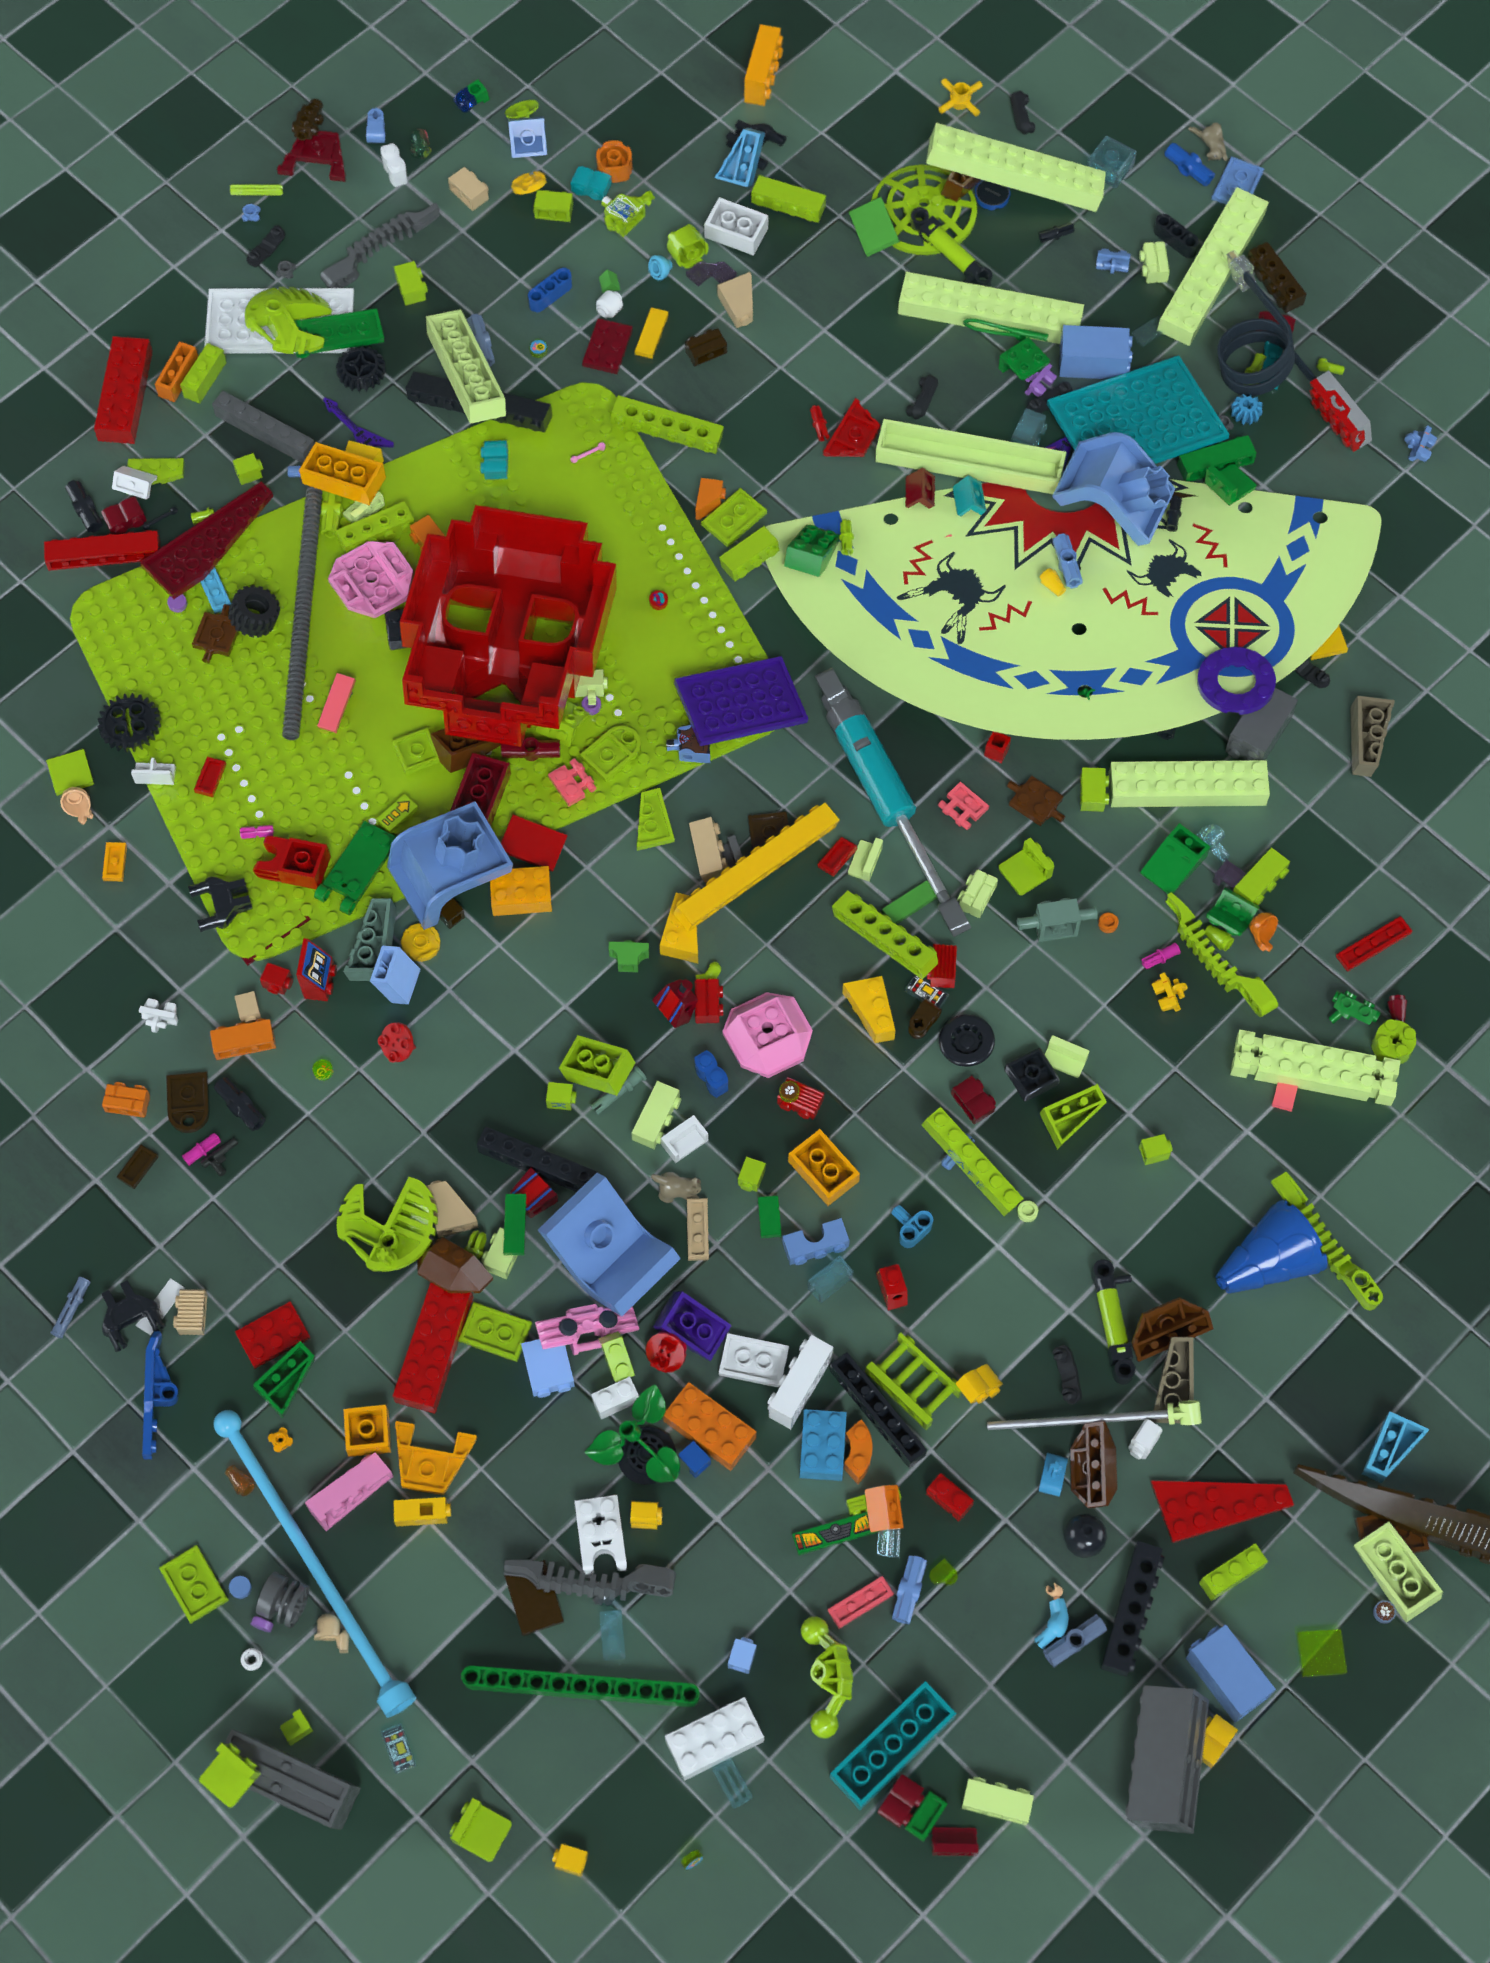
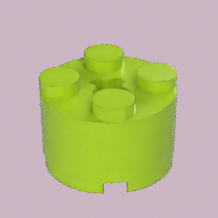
M691 224L668 235L667 250L680 267L684 266L686 269L695 267L702 262V256L708 253L709 246Z
M1387 1020L1378 1028L1372 1040L1371 1048L1376 1059L1383 1061L1384 1057L1401 1060L1400 1064L1405 1063L1416 1046V1031L1402 1021Z

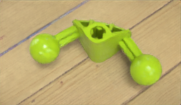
M814 1616L809 1617L803 1622L801 1635L807 1643L811 1645L820 1644L826 1649L817 1657L810 1671L812 1680L833 1694L826 1709L817 1711L812 1716L810 1722L812 1732L817 1737L825 1739L832 1737L837 1732L838 1719L836 1716L845 1700H851L853 1697V1672L850 1666L851 1660L848 1656L847 1646L835 1641L828 1634L827 1623L822 1618Z

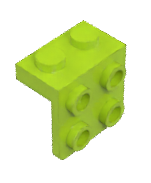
M567 701L560 728L553 729L537 726L536 732L553 740H560V743L570 747L573 744L577 727L589 717L590 713L586 712L583 707Z
M1031 837L1024 841L1022 851L999 865V871L1021 896L1051 878L1054 870L1052 859L1045 856L1039 843L1034 842Z
M221 1743L216 1749L219 1752L218 1756L200 1776L199 1781L227 1807L232 1808L261 1773L256 1769L257 1765L248 1757L244 1759L239 1754L241 1751L234 1744Z
M472 1798L471 1802L467 1801L462 1808L461 1814L463 1816L460 1822H455L449 1833L452 1835L450 1839L453 1843L485 1861L492 1862L511 1829L512 1823L508 1819L482 1806L480 1801Z

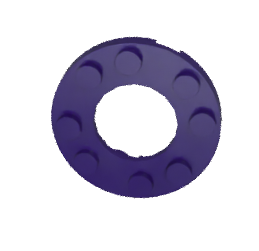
M1228 647L1213 652L1202 662L1198 672L1197 685L1202 698L1214 709L1223 713L1237 712L1239 715L1258 711L1271 700L1275 690L1276 676L1268 660L1256 651L1242 647ZM1230 665L1246 667L1255 676V686L1244 694L1229 693L1218 683L1219 672Z

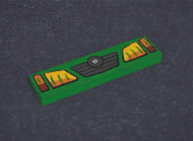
M868 1512L793 1533L792 1537L798 1556L878 1532H870Z

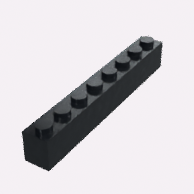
M413 371L405 388L408 400L465 414L448 379ZM503 393L506 416L490 420L533 431L546 432L553 416L551 404Z

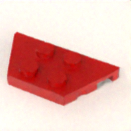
M857 398L854 399L824 449L823 456L864 457L880 431L881 425L876 419L871 417L867 409L865 410L860 405V401Z

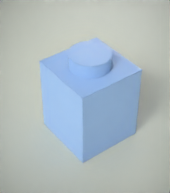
M741 1637V1640L735 1639L728 1668L749 1674L757 1646L753 1644V1640Z

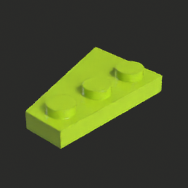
M184 458L128 459L127 467L157 476V480L151 485L157 483L165 484L184 478Z
M657 788L641 792L637 851L675 842L661 789Z

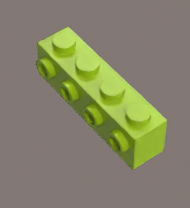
M759 175L752 189V203L819 223L826 207V195Z
M405 501L342 527L336 530L338 541L346 554L368 541L385 542L403 533H409L410 525L415 522Z

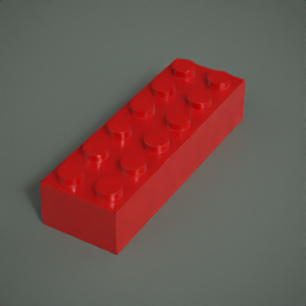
M113 336L94 426L98 441L135 444L153 353L149 339Z
M430 1282L393 1393L395 1403L436 1414L459 1343L458 1339L465 1325L473 1300L472 1292L448 1293Z

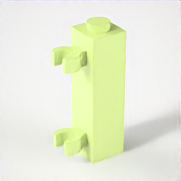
M603 669L595 670L593 677L580 676L575 697L588 696V705H596V696L604 697V689H608V678L604 677Z

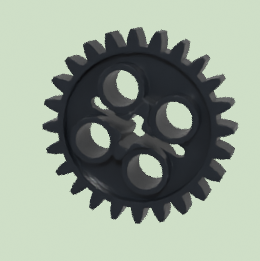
M134 693L131 694L130 698H127L126 694L123 695V699L116 696V702L109 700L111 705H104L106 712L100 711L102 718H98L100 724L98 729L101 731L99 733L101 738L104 739L105 744L109 743L111 748L116 746L117 751H120L123 747L125 753H127L129 748H132L133 752L136 751V747L143 750L144 743L150 746L149 739L156 740L154 734L160 733L158 728L161 727V716L158 708H155L154 702H150L148 697L143 700L141 694L135 698ZM126 709H129V715H130V718H131L130 723H131V728H132V730H133V737H130V730H129V727H128V726H129V722H128V718H127V714H126Z

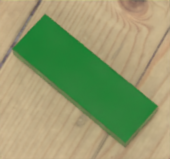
M505 1194L504 1255H525L526 1194Z

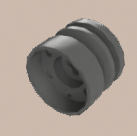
M273 1572L261 1591L256 1606V1614L271 1620L277 1613V1623L282 1624L285 1621L284 1625L286 1627H294L306 1607L310 1590L309 1585L305 1583L300 1585L299 1581L294 1580L288 1587V1576Z

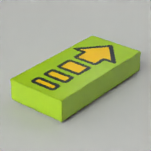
M404 794L376 820L377 823L391 834L419 808L418 805Z

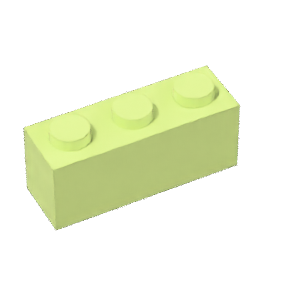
M659 1081L656 1082L632 1131L633 1141L655 1149L657 1143L661 1144V1137L665 1135L663 1131L672 1122L673 1116L671 1114L674 1109H678L682 1098H680L678 1089Z
M973 1777V1780L968 1779L961 1809L1027 1825L1034 1796L1029 1795L1030 1791L1017 1788L1014 1791L1008 1789V1786L1005 1784L995 1783V1785L987 1784L983 1778Z

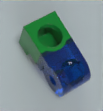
M479 79L462 89L453 99L454 103L464 113L470 111L478 103H486L490 100L487 89Z

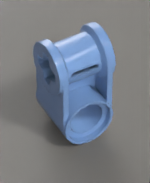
M373 108L368 112L367 143H385L384 116L382 110L378 108Z

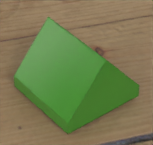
M607 269L599 277L602 293L608 290H620L617 274Z

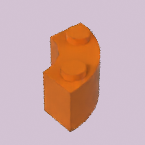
M862 1419L845 1433V1441L849 1446L850 1455L844 1462V1470L857 1484L867 1474L872 1457L871 1435Z

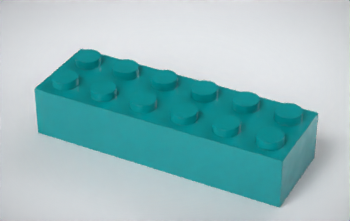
M925 1681L830 1773L829 1778L861 1810L955 1719L957 1713Z

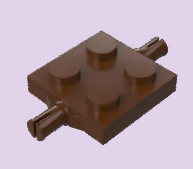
M223 605L221 614L204 612L192 646L193 648L205 651L202 659L205 663L206 661L210 663L213 654L230 656L239 631H236V626H232L230 623L231 620L228 617L229 605Z
M1031 776L1021 786L1012 780L1008 783L1007 788L1016 792L1009 806L1039 826L1051 817L1060 823L1065 819L1066 816L1056 810L1057 806L1063 801L1064 796L1035 777Z

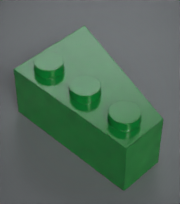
M299 1341L253 1384L254 1390L282 1419L312 1367L315 1356Z

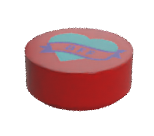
M661 590L652 592L649 597L650 606L655 610L666 608L668 605L667 594Z

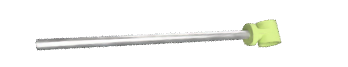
M1187 1400L1179 1402V1407H1174L1173 1403H1168V1410L987 1422L988 1430L1075 1425L1099 1421L1120 1422L1166 1418L1169 1419V1425H1174L1175 1420H1180L1181 1425H1196L1202 1423L1200 1401Z

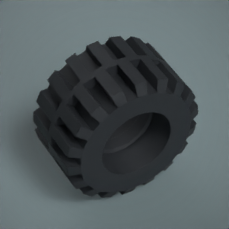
M251 585L250 588L245 586L235 593L229 608L228 617L231 620V625L236 626V631H241L242 635L248 634L249 637L254 638V636H257L259 638L262 637V634L266 636L273 630L279 616L280 603L278 600H275L276 596L270 594L268 589L264 590L261 586L257 588L255 585ZM248 609H254L258 611L260 614H255L249 611Z

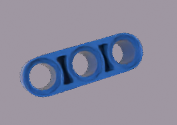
M558 269L529 291L528 300L531 311H543L572 288V276L569 269Z

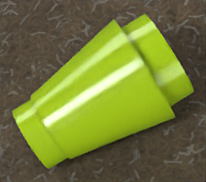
M1212 925L1205 929L1206 933L1204 935L1219 950L1227 951L1232 946L1234 938L1228 932Z

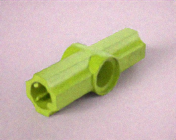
M326 492L325 501L322 502L323 519L321 534L327 538H334L337 536L336 530L339 529V520L342 519L343 504L342 496Z

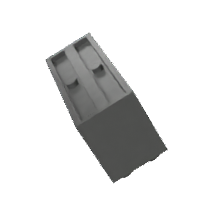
M1144 1685L1143 1692L1140 1694L1141 1710L1137 1717L1138 1734L1134 1740L1135 1758L1131 1763L1133 1771L1132 1781L1129 1782L1128 1786L1130 1797L1125 1810L1127 1820L1143 1829L1193 1834L1209 1699L1194 1689Z
M231 1729L225 1744H234L241 1751L239 1754L244 1759L247 1757L257 1765L256 1769L261 1773L250 1786V1790L325 1826L342 1830L361 1787L244 1732Z

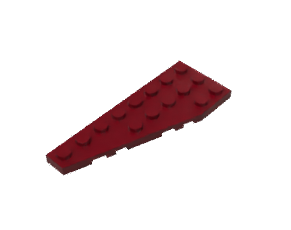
M259 482L141 561V567L173 599H176L207 577L274 497L272 491L265 484Z

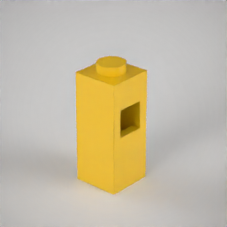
M445 1497L394 1500V1522L396 1527L448 1523V1517H451V1504H447Z

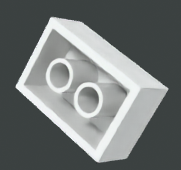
M718 198L704 224L705 238L754 255L768 230V215Z

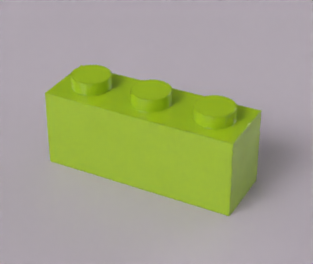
M209 343L206 344L180 384L185 398L199 404L201 403L226 364L223 349Z
M763 526L719 557L721 567L734 581L745 577L754 568L759 567L768 558L775 556L780 551L778 540Z
M1271 847L1234 887L1233 892L1258 906L1265 898L1263 895L1267 891L1270 893L1276 887V881L1279 878L1283 879L1288 874L1290 861Z
M1255 1543L1204 1576L1199 1584L1210 1600L1213 1601L1264 1568L1268 1560Z

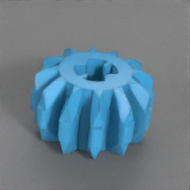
M1244 394L1241 395V398L1236 397L1231 406L1232 417H1236V422L1241 421L1242 425L1245 422L1249 425L1253 422L1257 423L1263 412L1262 402H1258V397L1252 398L1251 394L1248 397Z

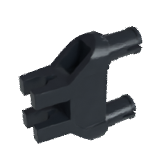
M738 120L735 124L737 128L735 134L729 132L726 136L728 140L726 146L732 149L741 132L746 128L765 132L762 147L767 141L774 142L782 147L787 137L774 131L773 127L768 124L750 125ZM759 157L757 168L764 171L768 161Z
M210 876L206 877L207 879L204 882L188 885L191 898L205 893L211 894L216 911L214 916L197 920L200 932L216 927L224 929L230 925L238 913L253 909L249 895L233 899L234 896L248 892L244 879L226 882L217 877Z
M128 1280L120 1284L127 1298L117 1303L109 1290L101 1293L108 1306L103 1321L102 1333L104 1336L109 1337L115 1352L122 1351L118 1343H120L123 1349L128 1346L120 1332L121 1329L144 1317H147L153 1332L159 1331L156 1323L159 1324L161 1330L166 1327L158 1312L160 1308L158 1303L135 1294Z

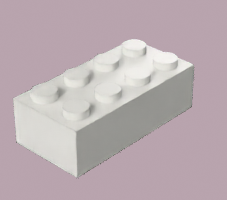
M813 1335L810 1336L809 1340L805 1339L799 1349L801 1352L798 1358L794 1357L792 1359L788 1375L784 1374L778 1384L780 1387L777 1394L773 1392L768 1400L769 1418L790 1430L792 1429L833 1359V1346Z
M745 1697L666 1735L665 1741L685 1781L764 1742V1736Z

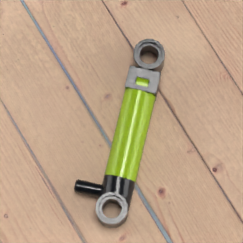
M915 208L911 213V228L919 232V236L925 242H931L967 276L962 282L970 284L973 282L975 285L991 287L992 271L989 268L983 267L942 229V224L934 216L929 218V213L925 208ZM916 218H922L923 220L918 221ZM979 278H985L987 280L981 281Z
M1101 1259L1094 1264L1091 1277L1095 1284L1108 1344L1107 1353L1110 1366H1115L1113 1378L1117 1383L1125 1385L1132 1381L1136 1367L1132 1362L1131 1344L1128 1343L1116 1284L1129 1283L1132 1281V1277L1130 1274L1114 1276L1113 1264L1106 1259ZM1104 1269L1108 1274L1102 1276L1097 1270ZM1119 1369H1127L1129 1371V1375H1122L1119 1372Z

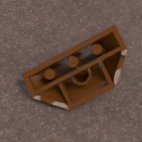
M444 1237L432 1240L429 1248L417 1259L418 1275L448 1293H481L493 1280L492 1275L473 1254Z
M1178 1297L1142 1313L1132 1340L1137 1361L1140 1362L1167 1350L1171 1337L1195 1338L1213 1330L1209 1311Z
M1105 1421L1086 1423L1070 1449L1071 1491L1089 1509L1105 1507L1110 1504L1117 1491L1116 1446Z

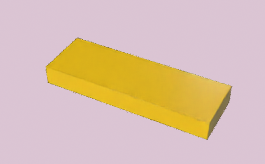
M656 308L650 309L635 350V355L653 359L669 316L668 311Z

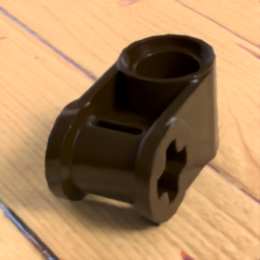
M924 999L910 1019V1036L915 1039L923 1038L931 1026L938 1020L942 1009Z

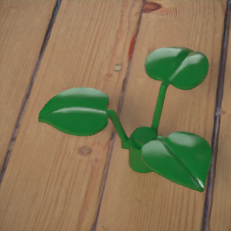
M653 1385L639 1395L632 1406V1416L636 1420H633V1422L627 1420L621 1423L619 1427L620 1435L612 1430L602 1432L585 1450V1453L599 1464L614 1465L624 1456L622 1446L625 1445V1439L630 1442L637 1441L653 1456L646 1464V1472L649 1478L659 1483L675 1481L680 1473V1460L676 1452L671 1448L663 1447L656 1454L640 1439L641 1430L638 1425H643L645 1421L650 1424L657 1423L666 1413V1402L659 1388Z

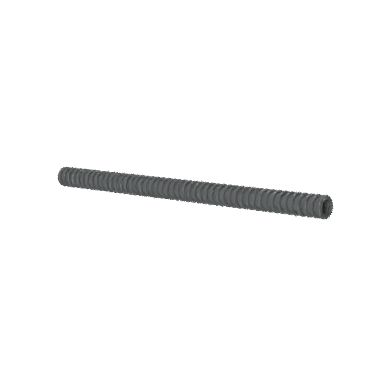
M308 487L305 495L285 716L282 736L288 740H296L300 736L317 558V540L323 494L322 490L314 487Z

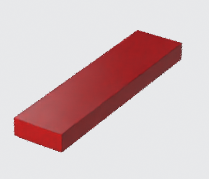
M1399 916L1337 953L1336 958L1348 972L1410 935L1412 929L1402 916Z

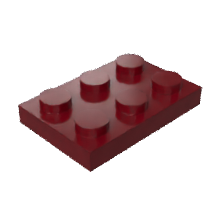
M598 318L582 362L583 367L618 375L633 332V326Z

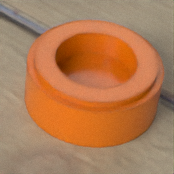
M1109 912L1102 914L1098 921L1099 929L1104 933H1113L1119 923L1117 916Z

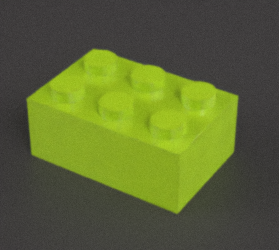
M577 1035L559 1069L569 1082L617 1096L636 1062L627 1049Z

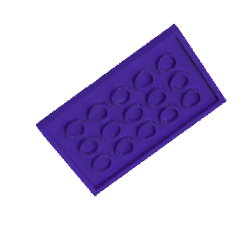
M782 656L675 678L674 685L700 746L808 722V716Z

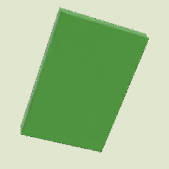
M882 197L849 211L867 257L900 242Z

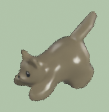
M1214 122L1202 131L1196 127L1188 128L1189 131L1202 138L1203 142L1209 147L1208 161L1221 160V158L1224 161H1228L1223 133L1219 123Z
M674 1172L651 1175L655 1182L660 1183L658 1196L665 1203H671L677 1197L685 1200L699 1198L696 1194L701 1192L702 1187L700 1185L701 1181L696 1177H680Z

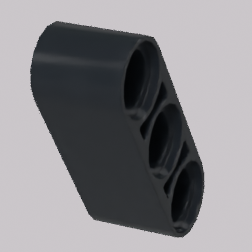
M1159 214L1156 217L1154 234L1183 257L1193 258L1197 253L1198 237L1167 214Z

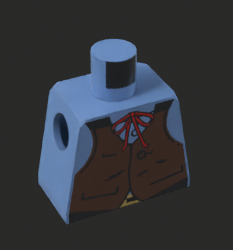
M691 725L677 728L678 739H666L667 751L678 750L680 761L710 763V745H699Z

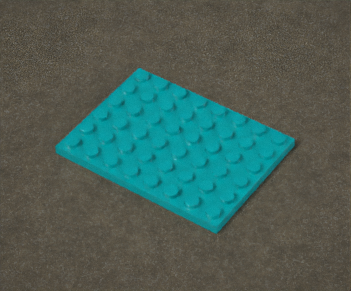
M1179 355L1047 400V406L1074 451L1080 441L1118 432L1133 438L1150 459L1157 464L1229 439L1227 429Z

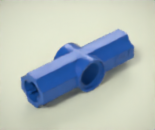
M1176 143L1169 145L1165 151L1164 156L1174 162L1184 176H1192L1203 186H1208L1211 183L1215 173L1201 163V159L1197 154H1189Z

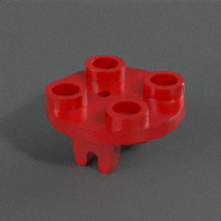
M400 1022L387 1025L382 1035L378 1037L379 1046L392 1063L405 1061L409 1058L412 1050L416 1049L410 1029Z
M660 1331L647 1342V1359L650 1362V1366L664 1373L674 1372L685 1362L687 1346L674 1334Z

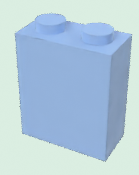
M382 946L370 982L391 1003L409 1005L421 969L400 947Z
M540 1339L521 1343L534 1397H547L551 1392H567L571 1390V1387H575L565 1345L542 1349Z

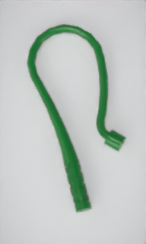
M970 318L963 320V325L972 330L995 335L1016 337V340L1020 342L1026 339V337L1047 341L1049 334L1008 327L979 319ZM967 322L980 323L1008 332L978 328Z

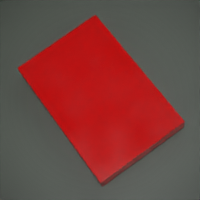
M512 815L501 845L507 855L538 867L549 866V871L553 872L568 835Z

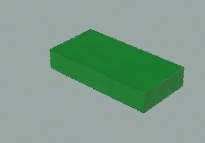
M778 1196L758 1197L761 1238L782 1237Z
M929 1790L905 1827V1830L924 1842L948 1803Z

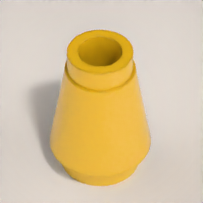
M1048 568L1040 575L1041 583L1058 597L1066 591L1056 570Z

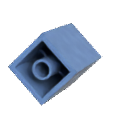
M1063 325L1060 342L1059 377L1110 379L1130 372V362H1132L1130 347H1132L1133 336H1129V328Z
M1217 1625L1208 1632L1204 1641L1200 1638L1188 1649L1189 1654L1186 1660L1234 1723L1267 1700L1276 1690L1227 1625L1221 1628Z

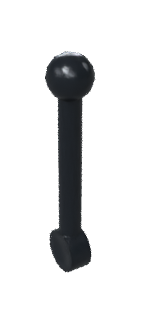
M172 507L169 512L149 523H144L143 529L148 530L151 525L171 514H176L178 512L177 508Z

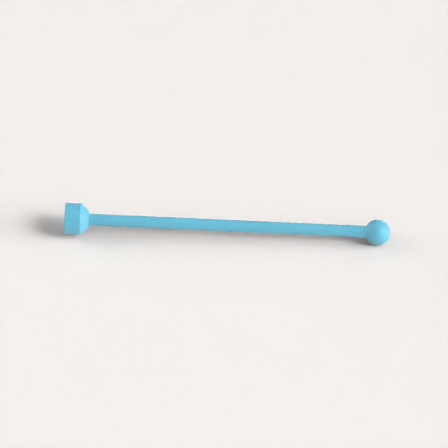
M232 1410L221 1411L214 1419L216 1433L221 1437L229 1438L381 1686L377 1700L378 1705L387 1718L402 1712L416 1700L412 1689L407 1682L392 1680L240 1433V1416Z

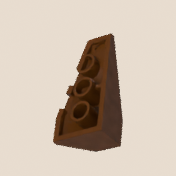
M445 729L431 733V739L439 761L450 773L466 768L472 753L485 756L501 745L500 743L445 735Z

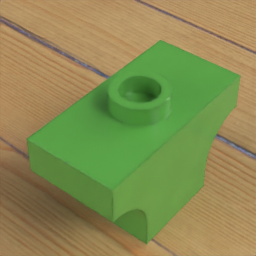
M632 940L624 942L609 941V957H613L618 961V972H638L640 962L649 958V943H636Z

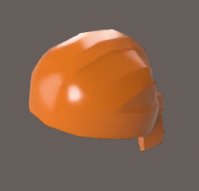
M1259 913L1249 924L1250 931L1255 938V943L1262 951L1270 952L1273 948V945L1268 941L1276 931L1278 919L1272 913Z

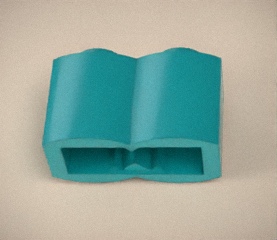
M579 166L570 182L571 191L579 196H589L593 200H603L612 185V179L607 173Z
M507 440L484 441V447H481V458H484V462L480 464L481 474L485 475V480L508 479Z

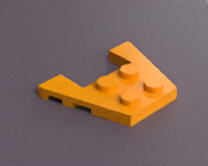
M396 1421L395 1428L402 1488L444 1495L477 1441V1435L458 1432L454 1452L448 1453L411 1446L415 1424Z

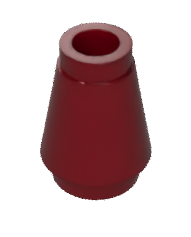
M1389 996L1387 1004L1391 1018L1405 1023L1407 1008L1405 996Z

